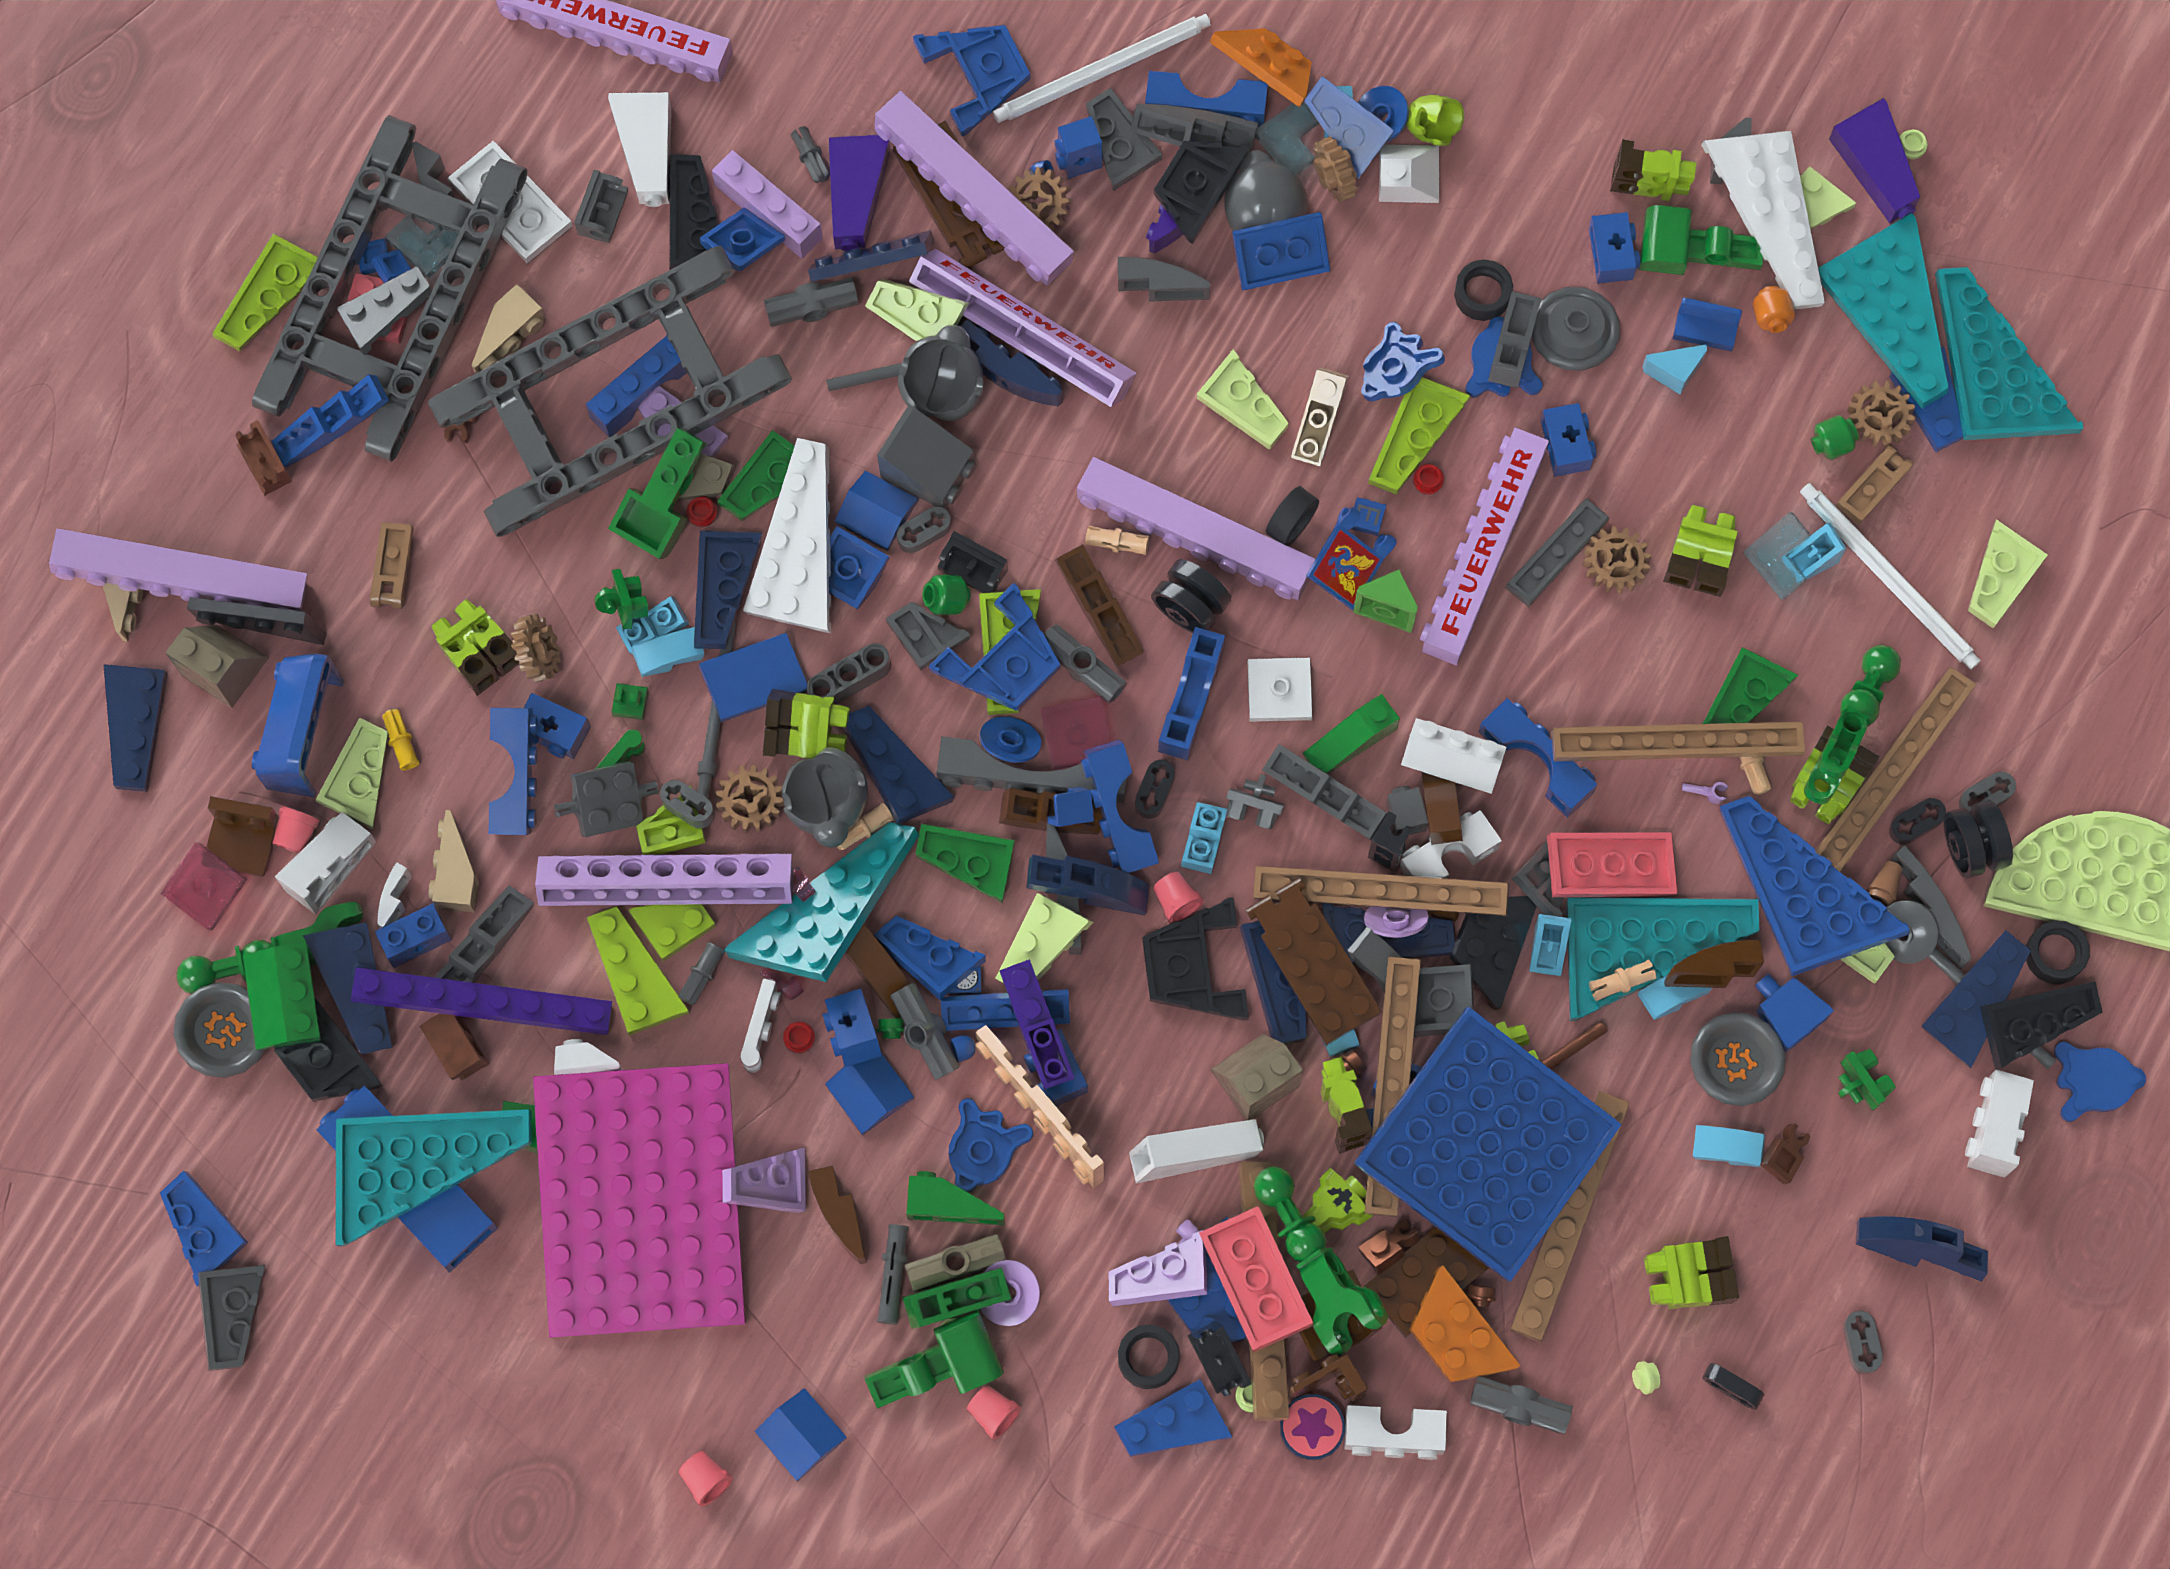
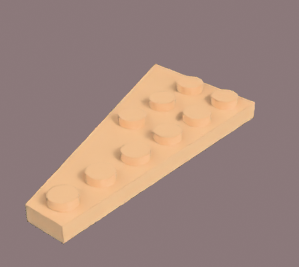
M986 1025L976 1032L978 1043L975 1046L985 1060L991 1058L998 1066L994 1069L998 1077L1005 1085L1010 1082L1017 1092L1014 1094L1016 1100L1025 1110L1030 1107L1035 1116L1033 1120L1044 1135L1048 1132L1052 1135L1055 1142L1053 1146L1064 1160L1068 1157L1070 1158L1075 1167L1073 1172L1083 1185L1089 1183L1093 1189L1104 1181V1162L1097 1154L1093 1158L1090 1157L1091 1151L1087 1146V1142L1080 1134L1075 1133L1072 1135L1070 1131L1072 1127L1068 1120L1038 1085L1033 1089L1030 1087L1033 1084L1027 1072L1021 1065L1017 1064L1014 1066L1011 1063L1013 1060L1012 1056Z

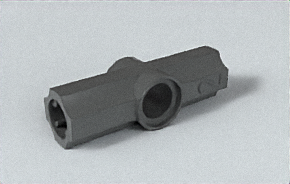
M852 278L824 285L815 282L806 283L797 287L793 293L764 300L771 327L800 319L805 322H814L825 318L828 312L859 305Z
M1055 624L1045 632L1044 636L1056 658L1069 671L1073 679L1083 682L1108 704L1116 700L1127 685L1125 680L1099 660L1091 648L1081 645L1059 625ZM1080 659H1086L1091 664L1089 667L1081 669L1075 666V662Z
M915 983L891 994L890 997L906 1025L904 1038L911 1048L920 1051L934 1079L937 1080L958 1069L960 1066L944 1039L946 1033L945 1023L940 1016L930 1013Z
M1479 1376L1477 1377L1470 1400V1405L1501 1414L1504 1419L1524 1426H1531L1532 1424L1563 1435L1566 1433L1573 1406L1542 1397L1540 1393L1530 1388L1519 1385H1511L1510 1387Z

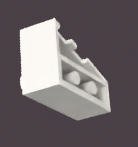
M341 812L337 817L330 819L324 829L275 878L287 894L317 915L375 845L376 841L370 832Z
M1997 1069L1989 1078H1984L1980 1089V1095L1984 1096L1982 1108L1977 1107L1972 1125L1977 1127L1974 1138H1969L1965 1150V1156L1969 1157L1967 1167L2005 1178L2019 1165L2020 1156H2016L2018 1142H2022L2025 1131L2022 1130L2025 1116L2028 1115L2034 1080Z

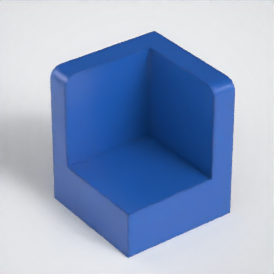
M1074 787L1068 788V793L1054 795L1055 816L1047 817L1048 824L1060 827L1094 821L1091 790Z

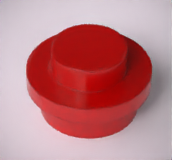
M1430 464L1420 466L1413 476L1415 488L1420 493L1426 495L1437 493L1444 483L1442 471Z
M697 497L687 506V517L695 526H709L717 518V506L710 498Z
M798 1021L787 1026L783 1033V1041L789 1051L801 1054L813 1047L815 1033L809 1024Z

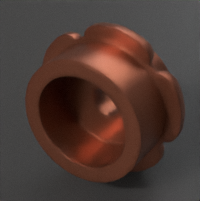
M1352 1049L1345 1055L1343 1053L1340 1054L1346 1072L1354 1070L1355 1075L1358 1078H1362L1361 1074L1368 1068L1361 1058Z
M1469 1284L1468 1294L1466 1295L1474 1306L1489 1307L1490 1302L1497 1300L1494 1297L1495 1288Z

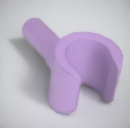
M1717 782L1711 787L1683 783L1682 791L1707 796L1708 800L1713 804H1719L1726 799L1725 797L1717 796L1715 789L1719 791L1728 789V786L1723 782Z
M1188 1219L1176 1230L1182 1237L1178 1244L1193 1238L1192 1234L1198 1232L1197 1227Z

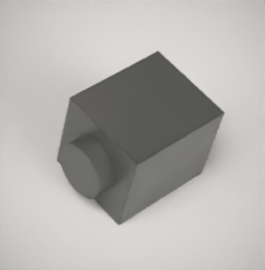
M1403 786L1392 790V794H1388L1386 806L1388 812L1397 816L1394 826H1392L1394 834L1397 836L1401 835L1405 826H1409V835L1425 832L1428 820L1419 787L1410 789L1409 786Z

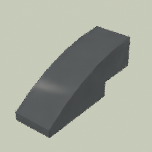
M1118 257V291H1148L1149 302L1209 300L1210 282L1190 271L1157 260L1138 257Z
M1514 291L1511 292L1488 381L1518 388L1541 298Z

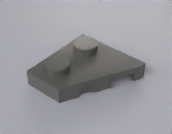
M910 602L886 618V623L920 671L929 666L947 647L954 650L970 639V634L966 630H960L946 623L945 619L936 614L927 613L924 608L913 602Z
M1546 840L1511 879L1545 915L1561 917L1563 911L1560 910L1563 897H1552L1548 844Z

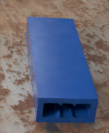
M364 1085L360 1090L357 1088L351 1091L344 1099L345 1104L336 1112L333 1110L327 1113L320 1120V1126L316 1130L336 1151V1119L393 1115ZM458 1184L398 1217L449 1273L498 1229Z

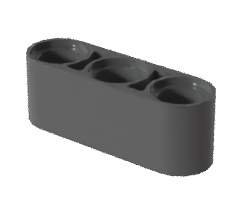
M879 643L865 646L810 678L807 683L808 695H815L816 689L826 687L830 691L822 698L832 697L834 698V704L842 702L884 678L889 673L891 664L888 650ZM872 657L884 659L883 663L879 666H872L868 663ZM846 672H854L857 675L852 681L841 679L842 675Z

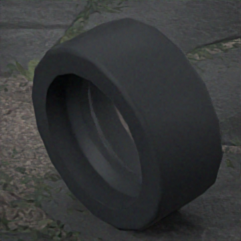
M1482 259L1469 263L1463 267L1457 276L1454 292L1456 305L1463 314L1474 320L1487 321L1499 317L1506 311L1511 292L1513 291L1511 275L1504 266L1495 261ZM1477 276L1491 277L1501 286L1500 298L1493 304L1483 305L1470 300L1466 293V285L1469 280Z
M1301 486L1294 488L1272 515L1267 525L1266 533L1274 540L1286 546L1291 545L1314 516L1319 505V499Z
M2054 920L2043 924L2030 936L2026 945L2031 950L2026 959L2030 971L2038 979L2050 984H2063L2072 981L2086 967L2090 958V945L2086 935L2077 926L2067 921ZM2053 934L2067 938L2073 944L2076 951L2074 963L2064 970H2054L2048 967L2039 955V946L2044 938Z
M1153 1324L1140 1325L1130 1330L1121 1340L1118 1349L1119 1369L1124 1378L1133 1386L1142 1389H1156L1167 1384L1176 1374L1180 1360L1179 1346L1173 1335L1165 1328ZM1143 1338L1159 1340L1168 1352L1166 1367L1160 1373L1153 1376L1139 1374L1130 1363L1129 1353L1131 1347Z

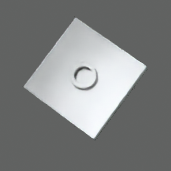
M1310 658L1248 659L1249 722L1312 720Z

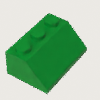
M301 942L274 946L243 955L256 1050L321 1041L307 943Z

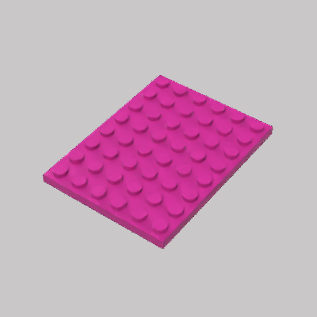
M729 1063L533 1076L549 1338L745 1324L739 1210L737 1204L723 1203L722 1170L736 1167Z

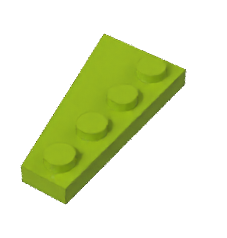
M273 234L213 331V337L241 351L303 290L318 257Z
M1422 377L1419 383L1404 395L1370 475L1368 484L1397 495L1468 403L1470 395Z
M1041 589L1021 590V596L1036 621ZM1004 592L979 594L984 656L1015 626L994 606V602ZM987 698L988 715L1019 713L1020 709L1015 711Z
M617 906L587 917L629 1036L689 1014V1011Z

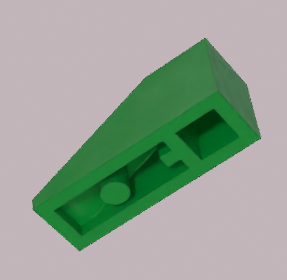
M1380 694L1354 711L1304 751L1303 756L1308 763L1328 775L1396 731L1400 718L1383 694Z
M919 1171L917 1176L909 1175L906 1211L908 1220L1004 1226V1213L942 1177H936V1173Z
M1002 1268L902 1297L911 1329L1011 1299Z

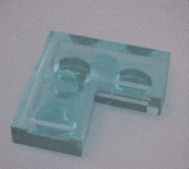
M1305 101L1300 108L1293 103L1257 128L1255 137L1276 162L1288 167L1297 175L1313 164L1315 159L1314 155L1299 138L1318 126L1319 122Z
M407 216L385 236L387 242L396 250H400L415 267L418 266L422 274L428 279L445 264L458 237L457 234L444 229L439 231L435 228L427 235Z
M1789 512L1743 551L1781 600L1786 599L1808 580L1789 557L1791 553L1812 536L1793 512Z

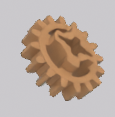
M1331 136L1315 142L1314 152L1317 156H1315L1313 164L1318 173L1321 186L1324 189L1328 188L1329 193L1332 192L1334 199H1338L1339 202L1356 196L1355 191L1357 189L1354 183L1356 182L1357 173L1353 168L1348 151L1342 150L1341 146L1338 147L1336 139H1332Z
M1036 167L1034 174L1032 170L1027 169L1025 170L1026 178L1016 176L1017 187L1009 186L1008 189L1051 231H1054L1053 223L1063 225L1062 214L1070 215L1071 213L1065 208L1066 204L1073 203V200L1066 198L1065 195L1071 191V188L1061 186L1065 180L1064 177L1058 176L1054 179V170L1048 169L1045 173L1044 168ZM1049 184L1054 188L1056 195L1049 190ZM1030 185V189L1023 195L1025 189ZM1040 197L1049 199L1048 202L1039 204L1030 202V200H1036V198ZM1054 207H1056L1054 212L1049 216V212Z
M1873 381L1871 389L1863 385L1859 391L1860 394L1854 393L1851 399L1853 403L1849 404L1847 412L1851 413L1848 418L1855 424L1857 432L1863 434L1861 442L1864 443L1869 438L1872 439L1873 447H1876L1879 441H1883L1884 446L1888 447L1891 439L1898 444L1903 437L1902 435L1907 436L1911 430L1909 425H1912L1915 420V416L1910 414L1913 413L1915 405L1907 404L1910 398L1909 394L1903 396L1899 394L1900 386L1892 390L1890 389L1889 381H1886L1883 387H1879L1878 382ZM1870 399L1869 406H1865V409H1862V405ZM1900 419L1899 425L1892 429L1893 422H1897Z
M1612 526L1610 534H1607L1604 529L1600 530L1599 539L1592 536L1589 541L1590 546H1586L1584 555L1587 558L1583 561V567H1590L1586 577L1592 578L1595 576L1594 586L1606 585V593H1609L1612 587H1616L1617 593L1621 594L1624 586L1633 591L1635 582L1642 584L1645 578L1643 574H1648L1650 565L1646 563L1650 561L1651 554L1643 553L1647 548V542L1639 544L1637 541L1640 534L1636 533L1631 537L1628 535L1629 529L1626 527L1622 533H1618L1616 526ZM1632 552H1634L1636 556L1637 566L1635 565L1636 561H1634L1631 558ZM1622 554H1624L1622 561L1619 560L1616 563L1614 562L1612 566H1610L1612 560H1616L1617 558H1620ZM1597 555H1599L1598 559L1602 561L1603 567L1601 569L1597 563Z
M537 613L518 618V622L513 624L516 632L511 633L514 639L511 646L517 652L515 661H519L521 672L527 671V679L533 678L534 682L554 678V674L559 673L557 664L561 663L559 658L561 648L555 643L558 637L553 635L552 625L546 626V618H539Z
M752 764L750 771H745L743 765H740L739 774L737 775L732 771H728L730 780L728 782L720 780V787L723 791H716L715 793L716 798L721 801L716 804L717 810L720 812L725 811L721 815L724 822L732 820L731 827L733 830L742 825L744 833H748L750 827L753 826L757 833L761 832L760 825L763 823L771 827L770 817L779 818L781 816L780 811L776 807L784 806L783 799L778 797L782 795V786H776L778 783L776 775L768 778V769L764 768L759 773L755 764ZM751 781H757L764 785L758 786ZM740 784L737 791L731 794L732 790ZM752 794L754 802L748 803L746 796ZM769 804L767 809L760 814L764 805ZM737 812H742V813L748 815L749 817H743V816H740V815H738V814H736V813H737Z

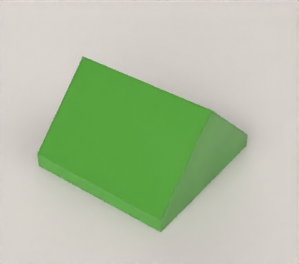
M1396 570L1359 586L1353 613L1412 633L1418 606L1399 570Z

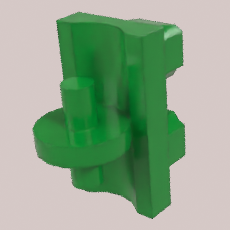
M621 569L611 570L615 585L612 589L602 588L595 596L594 603L596 609L602 613L614 614L617 610L623 630L632 629V619L648 617V602L646 596H642L639 576L624 578Z
M1871 1049L1859 1052L1858 1054H1855L1853 1051L1840 1062L1846 1073L1838 1077L1844 1086L1838 1092L1841 1099L1850 1095L1855 1104L1865 1099L1871 1110L1874 1111L1885 1102L1886 1097L1896 1088L1887 1074L1873 1081L1867 1072L1879 1064L1877 1057Z

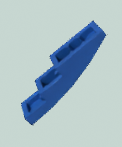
M368 374L351 390H340L320 408L311 407L271 442L283 466L289 467L351 430L386 404L389 399L377 375Z

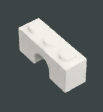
M1481 810L1473 815L1468 812L1460 817L1463 841L1431 845L1429 837L1430 842L1421 848L1415 845L1403 853L1402 856L1404 858L1401 860L1400 869L1405 876L1448 879L1449 873L1441 860L1444 854L1450 851L1461 852L1469 859L1472 865H1475L1499 850L1502 840Z
M1347 1405L1344 1449L1352 1450V1455L1371 1456V1451H1384L1385 1457L1403 1458L1404 1453H1418L1417 1458L1435 1460L1437 1459V1454L1443 1455L1445 1452L1447 1411L1413 1409L1410 1429L1403 1434H1391L1381 1424V1407Z

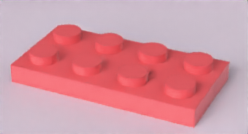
M1671 832L1550 833L1547 835L1552 897H1674L1677 894Z
M1259 1206L1199 1232L1200 1238L1253 1353L1313 1326V1321Z

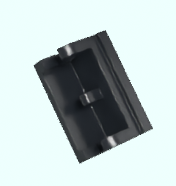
M953 531L939 556L941 561L938 569L948 575L962 577L966 585L981 593H994L1008 571L1007 559Z
M1388 812L1371 841L1368 858L1395 873L1405 850L1409 826L1403 828L1401 835H1393V831L1390 829L1394 826L1397 816Z
M1215 1320L1187 1335L1217 1394L1221 1393L1223 1396L1231 1395V1389L1237 1386L1246 1388L1252 1384L1224 1327Z

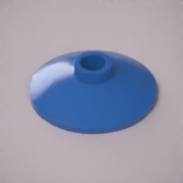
M1378 86L1367 91L1358 101L1360 105L1380 120L1388 114L1384 123L1395 131L1387 142L1396 138L1404 129L1408 120L1409 107L1405 96L1398 89L1391 86Z
M996 717L985 722L980 730V742L985 750L994 757L1004 761H1029L1038 755L1041 748V738L1038 732L1031 725L1017 718Z

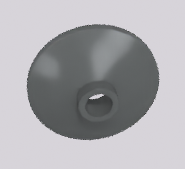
M1910 900L1897 901L1889 905L1887 911L1903 924L1906 923L1910 929L1908 939L1900 937L1885 943L1895 956L1893 960L1909 964L1927 958L1934 951L1939 940V927L1932 912L1924 905Z

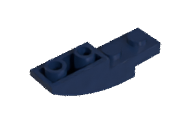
M968 319L961 325L970 336L971 349L979 358L984 377L1008 392L1033 402L1057 407L1063 403V388L1054 377H1047L1040 371L1041 367L1036 360L1029 356L1026 358L1020 351L1011 358L1010 353L1001 344L996 346L989 339L990 336L983 327L978 324L975 326Z
M1032 855L1029 859L1027 889L1084 899L1085 905L1144 916L1147 913L1149 884L1137 877L1106 865L1066 856L1064 860Z
M1895 1216L1859 1218L1857 1221L1856 1245L1914 1267L1923 1259L1981 1282L1988 1273V1251L1964 1242V1231L1932 1221Z

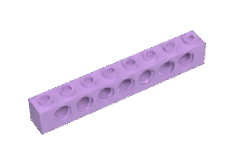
M792 854L538 856L535 888L539 906L792 904L794 874Z

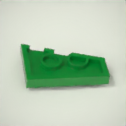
M772 430L718 499L717 504L740 521H744L777 499L780 495L795 446Z
M1742 647L1702 724L1750 723L1794 682L1798 675Z
M921 824L915 853L918 859L1003 904L1015 845L1014 840Z

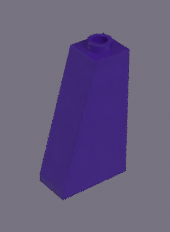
M1883 98L1835 125L1829 140L1887 221L1892 223L1897 219L1902 220L1905 216L1915 213V207L1919 201L1920 194L1888 104Z
M879 135L829 138L832 225L835 249L848 251L855 248H865L890 156L889 140L885 141Z

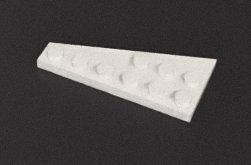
M1791 131L1705 140L1701 146L1706 154L1709 153L1714 162V169L1719 178L1722 177L1730 191L1729 196L1751 236L1756 238L1761 248L1760 253L1764 260H1768L1772 267L1779 287L1788 291L1794 310L1821 307L1825 303Z
M797 438L743 611L748 615L831 633V623L829 622V607H831V595L829 594V576H831L830 529L828 528V514H830V502L828 501L829 447L826 444Z

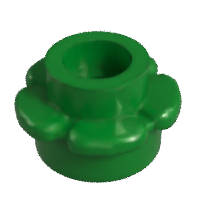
M879 1019V1029H875V1031L882 1033V1039H901V1033H904L905 1029L903 1019Z

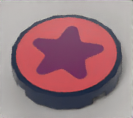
M1318 1394L1303 1395L1294 1399L1288 1405L1289 1418L1280 1421V1436L1285 1447L1296 1457L1306 1460H1322L1331 1456L1341 1445L1345 1434V1419L1340 1408L1329 1398Z

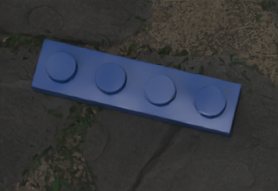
M1068 989L1042 991L1054 1024H1070ZM1007 993L944 996L941 999V1014L946 1031L981 1029L985 1025L988 1028L1019 1027Z

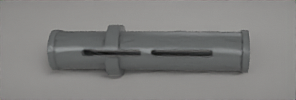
M889 1224L886 1253L882 1254V1261H885L877 1322L896 1325L898 1322L897 1316L903 1266L908 1260L905 1250L909 1227Z

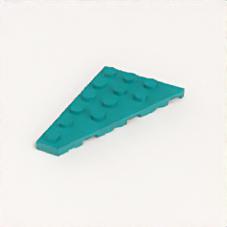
M1911 213L1902 220L1895 222L1820 266L1818 271L1821 285L1918 405L1924 408L1947 394L1948 383L1915 215Z
M1969 268L1938 269L1935 277L1963 439L1979 440L2081 433L2084 429L2082 421H2077L2066 406L2068 402L2056 391L2054 383L2042 367H2037L2027 353L2028 348L2023 341L2016 337L2014 329L2003 314H1998L1987 299L1989 295L1977 284L1976 278Z
M889 822L792 896V904H781L727 945L724 950L730 959L827 982L919 837L915 827Z
M1567 898V918H1571L1567 941L1569 1021H1577L1647 987L1668 975L1674 965L1690 955L1719 944L1743 941L1759 932L1758 899ZM1646 960H1650L1653 967L1642 972V974L1655 970V980L1633 986L1626 993L1620 991L1599 1001L1594 999L1592 994L1597 990L1603 989V987L1590 991V981L1614 974V971L1618 968L1625 970Z
M527 1109L336 1119V1246L349 1245L532 1144L531 1111Z

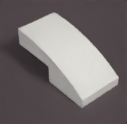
M397 862L390 872L382 891L378 910V925L380 928L399 920L405 911V907L398 898L411 880L412 875L406 867Z

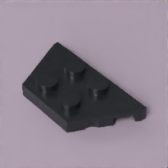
M1183 141L1154 188V195L1188 242L1192 244L1195 242L1250 152L1249 145L1240 144V147L1222 146V143L1210 142L1208 144H1201L1199 142Z
M1528 896L1508 897L1507 916L1466 913L1450 956L1455 965H1471L1473 987L1481 990L1490 1001L1488 1005L1494 1010L1501 1009L1537 907Z
M316 998L321 1041L275 1047L274 1049L275 1053L313 1102L345 1096L354 1089L358 1088L360 1090L364 1085L368 1090L379 1089L383 1086Z

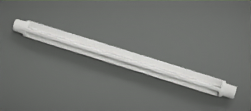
M1206 14L1197 18L1193 16L1175 26L1002 104L1001 108L993 111L994 118L997 123L1007 119L1012 120L1201 33V30L1211 26L1210 20Z
M1808 483L1800 491L1807 500V504L1826 523L1832 524L1838 536L1960 663L1963 662L1972 670L1981 662L1973 653L1974 649L1820 490L1817 491Z

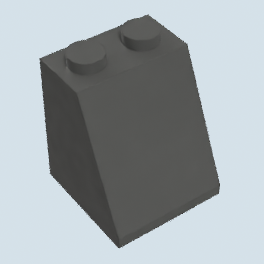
M910 405L907 406L877 454L881 478L935 507H942L944 509L949 503L953 504L961 491L960 484L964 478L969 479L976 467L973 449Z

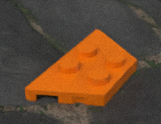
M1266 28L1216 31L1213 33L1209 41L1212 45L1299 108L1303 105L1307 95L1312 62L1303 56L1299 50L1292 48L1282 41L1277 34Z
M1443 1265L1439 1266L1434 1273L1435 1277L1428 1292L1424 1295L1421 1308L1409 1329L1415 1339L1449 1382L1517 1369L1520 1364L1446 1268Z

